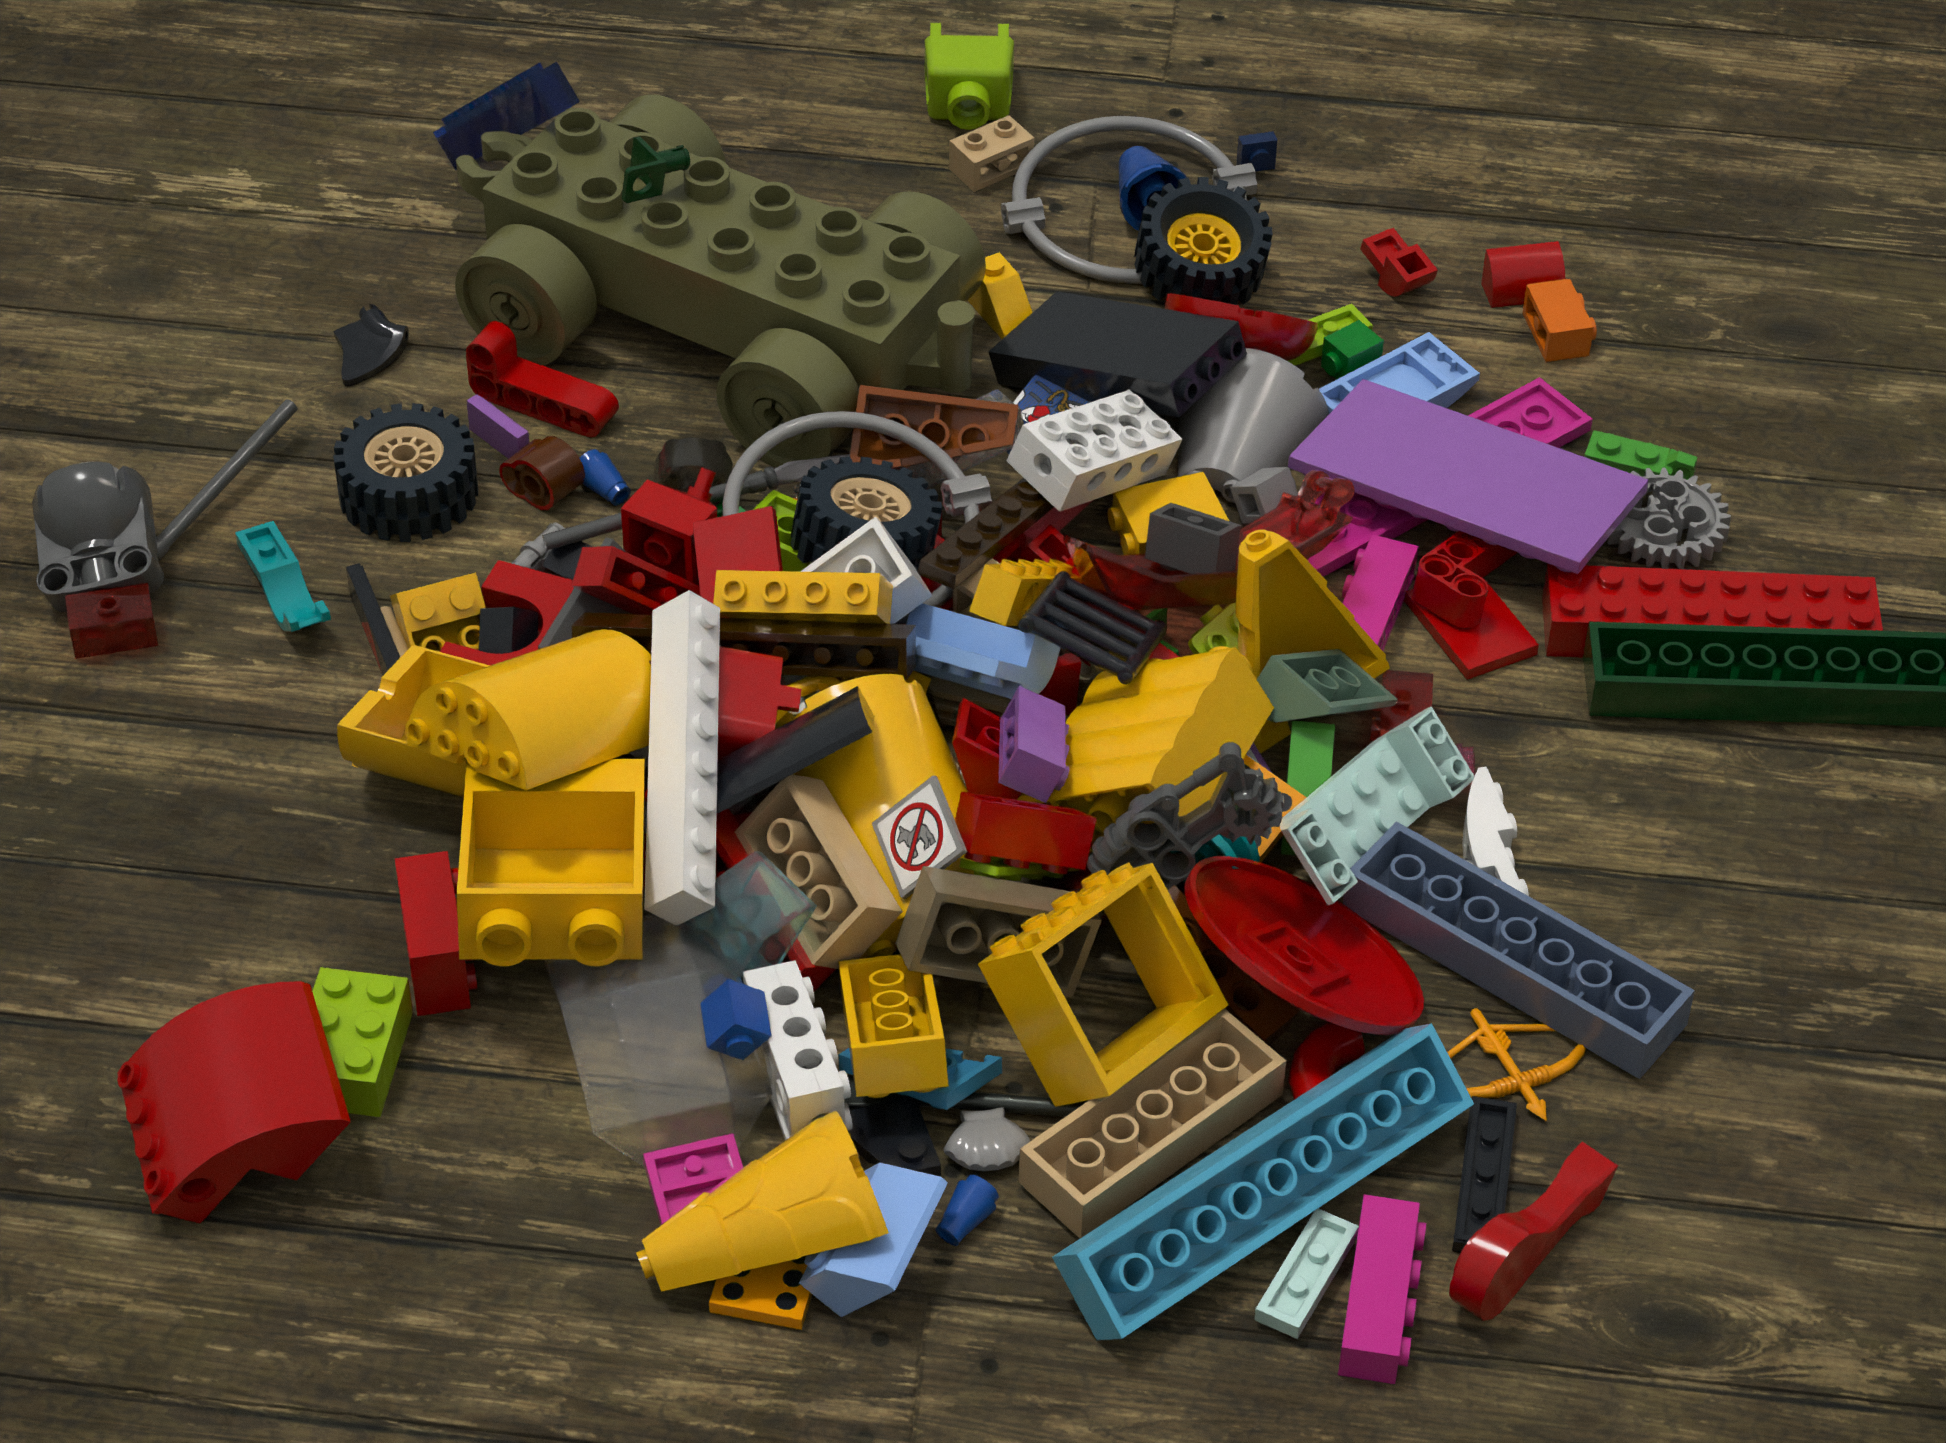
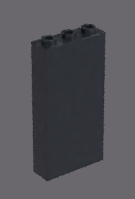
M1059 291L1054 293L988 351L998 384L1024 389L1035 375H1038L1088 401H1096L1131 390L1154 413L1180 417L1247 355L1238 321Z

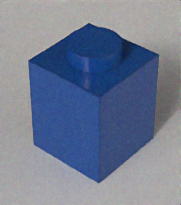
M727 979L700 1003L708 1049L744 1060L772 1036L765 993L762 990Z

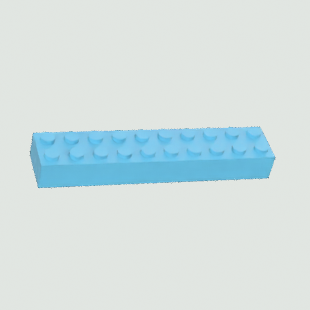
M1432 1023L1405 1028L1055 1254L1052 1258L1096 1340L1123 1339L1474 1105V1102Z

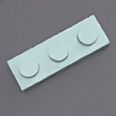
M1319 1208L1316 1209L1256 1307L1254 1320L1298 1339L1356 1241L1359 1226Z

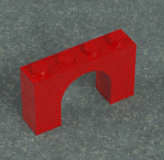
M498 560L481 586L485 607H517L538 612L539 636L527 647L510 653H487L447 641L440 652L491 666L538 650L539 644L574 589L572 587L573 580Z

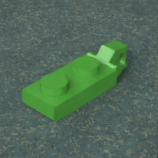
M1593 430L1584 455L1588 459L1628 473L1635 471L1641 477L1645 476L1646 468H1650L1655 475H1660L1661 469L1666 468L1670 476H1674L1679 470L1683 471V479L1688 480L1694 476L1697 465V457L1685 452Z

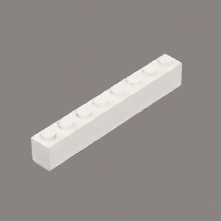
M690 590L652 611L644 910L676 926L715 907L720 608Z

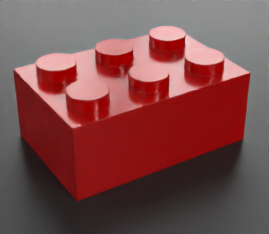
M448 851L395 858L417 1016L471 1008L469 990L477 989L474 962L465 963V961L474 959H459L457 897L455 898V895H457L459 867L450 868Z

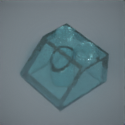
M754 851L716 878L715 907L684 923L739 977H743V971L780 964L817 905L761 851Z

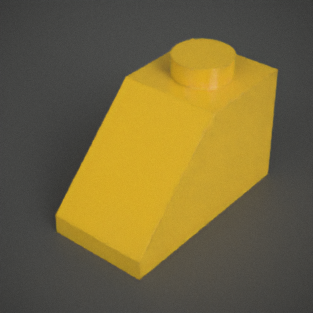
M999 252L985 257L986 270L984 280L968 302L996 334L1003 339L1033 312L1019 273Z

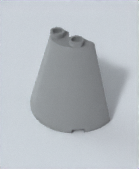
M1246 348L1247 355L1179 417L1178 435L1182 438V441L1178 448L1177 477L1204 472L1212 489L1220 491L1226 501L1235 503L1230 489L1231 486L1262 468L1288 467L1290 454L1329 415L1322 393L1318 388L1312 389L1303 379L1305 375L1303 371L1281 357Z

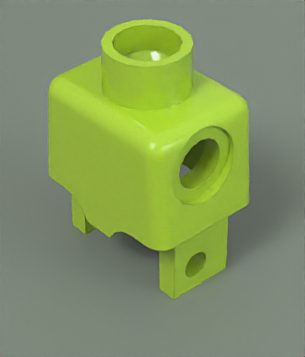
M930 23V36L925 39L924 61L928 115L935 120H950L953 125L966 130L977 129L988 120L997 121L1008 116L1010 113L1014 74V40L1009 37V24H998V36L941 35V23Z

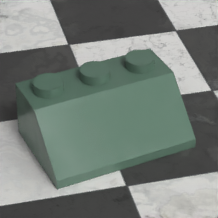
M1340 649L1272 655L1257 678L1258 683L1274 706L1267 720L1275 723L1392 707L1398 701L1394 695Z

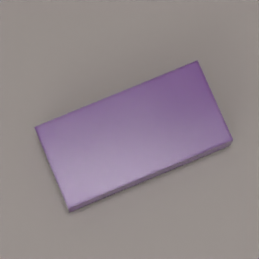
M476 394L467 400L469 429L509 459L529 443V432L483 397Z

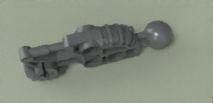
M1227 742L1220 747L1219 755L1193 771V775L1178 785L1164 784L1149 794H1141L1135 797L1130 802L1128 811L1116 819V823L1107 826L1104 830V836H1100L1093 843V851L1089 854L1087 867L1092 874L1105 870L1108 875L1111 871L1126 863H1130L1132 868L1153 863L1168 890L1188 877L1195 866V853L1218 834L1231 839L1232 843L1240 836L1246 837L1250 845L1255 840L1256 834L1268 839L1272 833L1271 827H1279L1282 821L1284 796L1282 792L1278 791V784L1274 777L1263 780V773L1260 768L1258 770L1245 769L1244 760L1241 758L1240 746L1233 742ZM1221 775L1210 800L1187 815L1178 816L1179 799L1199 786H1205ZM1142 821H1151V822H1154V823H1152V824H1145V823H1141V822H1142ZM1170 851H1180L1181 853H1175V854H1174V853H1171ZM1104 910L1098 913L1099 917L1106 914Z

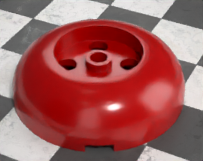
M1167 294L1165 309L1238 321L1245 348L1268 352L1286 361L1296 359L1308 350L1315 339L1318 323L1263 310L1254 311L1240 308L1239 305L1179 294Z

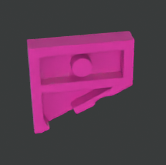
M733 1133L643 1154V1164L660 1225L703 1192H713L743 1168Z

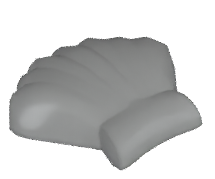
M1000 1107L985 1111H961L960 1118L962 1123L949 1138L944 1147V1153L956 1163L969 1170H1000L1013 1166L1020 1160V1148L1031 1140L1017 1124L1005 1118L1004 1108Z

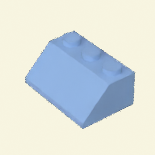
M880 1162L864 1171L865 1175L869 1179L889 1233L870 1241L807 1255L804 1261L807 1268L799 1284L840 1317L894 1292L948 1184L946 1180L940 1176Z

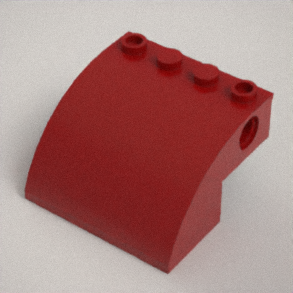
M302 981L253 985L201 1002L177 1015L154 1032L117 1072L118 1085L122 1089L126 1105V1118L130 1122L135 1141V1154L139 1158L144 1178V1190L148 1194L152 1213L157 1215L160 1213L201 1223L250 1169L297 1181L351 1123L311 985Z

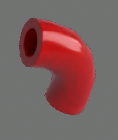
M1328 1023L1310 1032L1295 1050L1288 1080L1294 1100L1335 1074L1340 1066L1365 1054V1046L1362 1033L1333 1023Z

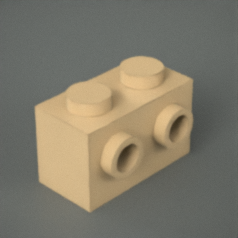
M1008 115L949 140V170L973 192H976L1015 175L1023 159L1034 148V137Z

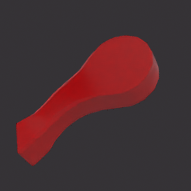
M1582 1141L1565 1159L1559 1173L1547 1191L1534 1203L1519 1212L1498 1214L1469 1239L1454 1267L1449 1289V1296L1452 1301L1482 1321L1491 1320L1501 1313L1569 1228L1582 1216L1591 1213L1600 1206L1618 1165Z

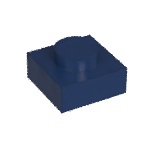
M1274 131L1238 136L1236 165L1252 163L1255 172L1275 169L1278 140Z

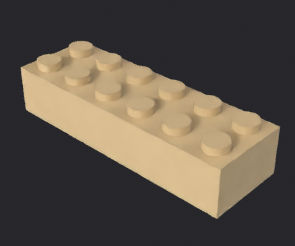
M1224 1008L1112 1095L1087 1101L1020 1148L1019 1184L1076 1236L1082 1238L1283 1095L1286 1060Z

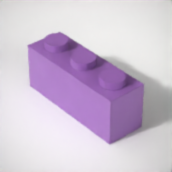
M1018 686L1000 719L998 783L1044 803L1047 802L1054 789L1061 790L1069 774V766H1066L1069 745L1065 744L1069 725L1065 723L1064 705Z

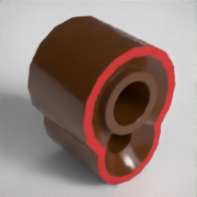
M547 436L543 440H532L502 463L499 468L500 477L507 489L515 496L525 499L533 507L540 510H549L584 483L585 479L584 466L579 456L570 445L555 436Z

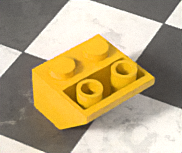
M476 572L390 595L396 621L408 649L412 645H417L440 652L447 641L479 650L480 608L486 607Z

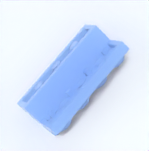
M923 603L909 613L906 625H916V667L914 671L1012 699L1018 686L1039 694L1052 677L1061 648L1032 633H1024L1021 630Z

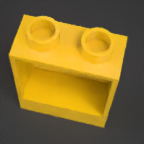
M1218 646L1210 649L1208 652L1166 660L1148 659L1137 676L1129 684H1122L1117 676L1107 671H1102L1090 683L1082 704L1073 710L1065 722L1069 725L1068 734L1065 739V744L1069 745V752L1066 758L1069 774L1065 784L1059 791L1054 789L1046 803L1024 793L1020 795L1018 800L1073 808L1097 818L1090 854L1093 851L1092 846L1096 839L1104 836L1105 828L1112 823H1116V819L1128 811L1129 804L1135 797L1141 794H1149L1164 784L1178 785L1193 775V771L1219 755L1220 747L1227 742L1239 745L1241 748V758L1244 759L1273 711L1274 706L1253 675L1250 662L1236 647ZM1221 775L1205 786H1199L1179 799L1178 816L1187 815L1210 800ZM1142 821L1141 823L1152 824L1154 822Z
M611 759L529 790L521 789L476 772L474 767L466 762L457 882L459 959H483L496 966H512L522 962L524 959L577 960L584 965L596 967L608 965L615 960H642L645 759Z

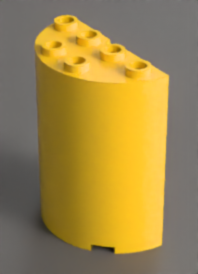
M601 629L434 684L419 696L413 706L409 721L405 725L407 746L454 764L462 763L465 756L467 762L474 767L476 772L524 790L535 788L649 746L651 654L631 637L618 631Z
M412 645L381 677L378 691L369 690L337 724L338 745L343 759L351 761L354 767L464 797L466 757L464 756L462 763L454 764L407 746L405 725L409 721L415 702L427 688L490 665Z

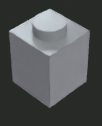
M1289 467L1262 468L1230 487L1243 524L1269 523L1301 504L1296 489V482L1292 477Z

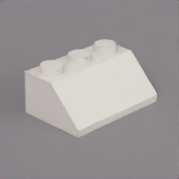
M877 517L871 519L800 571L881 573L893 585L890 624H895L933 596L913 564Z

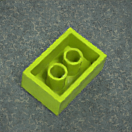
M320 967L312 992L348 1113L381 1117L413 1014L409 979L406 977Z

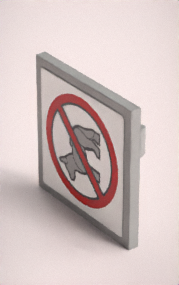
M931 776L872 822L900 897L903 899L913 894L923 866L945 869L967 852L937 776Z

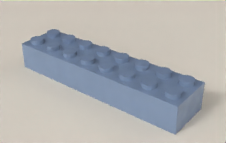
M1397 821L1350 868L1358 882L1344 894L1343 904L1360 917L1569 1039L1583 1045L1588 1050L1638 1079L1647 1072L1688 1024L1695 990Z

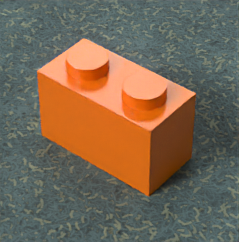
M1563 279L1527 284L1522 314L1545 362L1589 356L1591 342L1596 339L1597 335L1596 323L1593 317L1588 316L1581 293L1576 292L1571 280Z

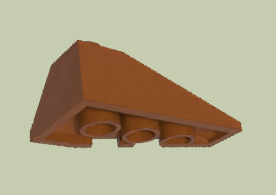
M860 385L856 412L880 416L908 426L937 444L952 458L1013 446L1019 405ZM853 429L850 457L853 462H860L861 457L872 458V464L881 465L883 460L892 462V469L932 462L918 450L900 440L874 431Z

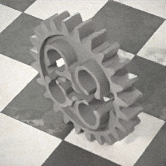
M1646 468L1645 476L1642 477L1649 480L1646 493L1652 492L1653 494L1648 497L1647 507L1641 508L1642 497L1607 540L1609 545L1619 544L1618 554L1630 551L1632 553V562L1639 560L1641 557L1645 558L1646 567L1649 568L1655 561L1660 562L1663 569H1668L1669 563H1675L1679 569H1684L1685 561H1689L1697 567L1701 557L1709 561L1712 560L1713 552H1721L1723 542H1727L1731 515L1727 514L1729 505L1728 503H1720L1722 496L1720 492L1710 493V483L1701 486L1697 485L1698 476L1696 475L1686 480L1683 479V471L1681 470L1676 472L1674 476H1670L1666 468L1661 469L1660 475H1655L1650 468ZM1631 471V474L1641 477L1635 471ZM1688 528L1686 541L1681 546H1677L1676 541H1681L1682 530Z

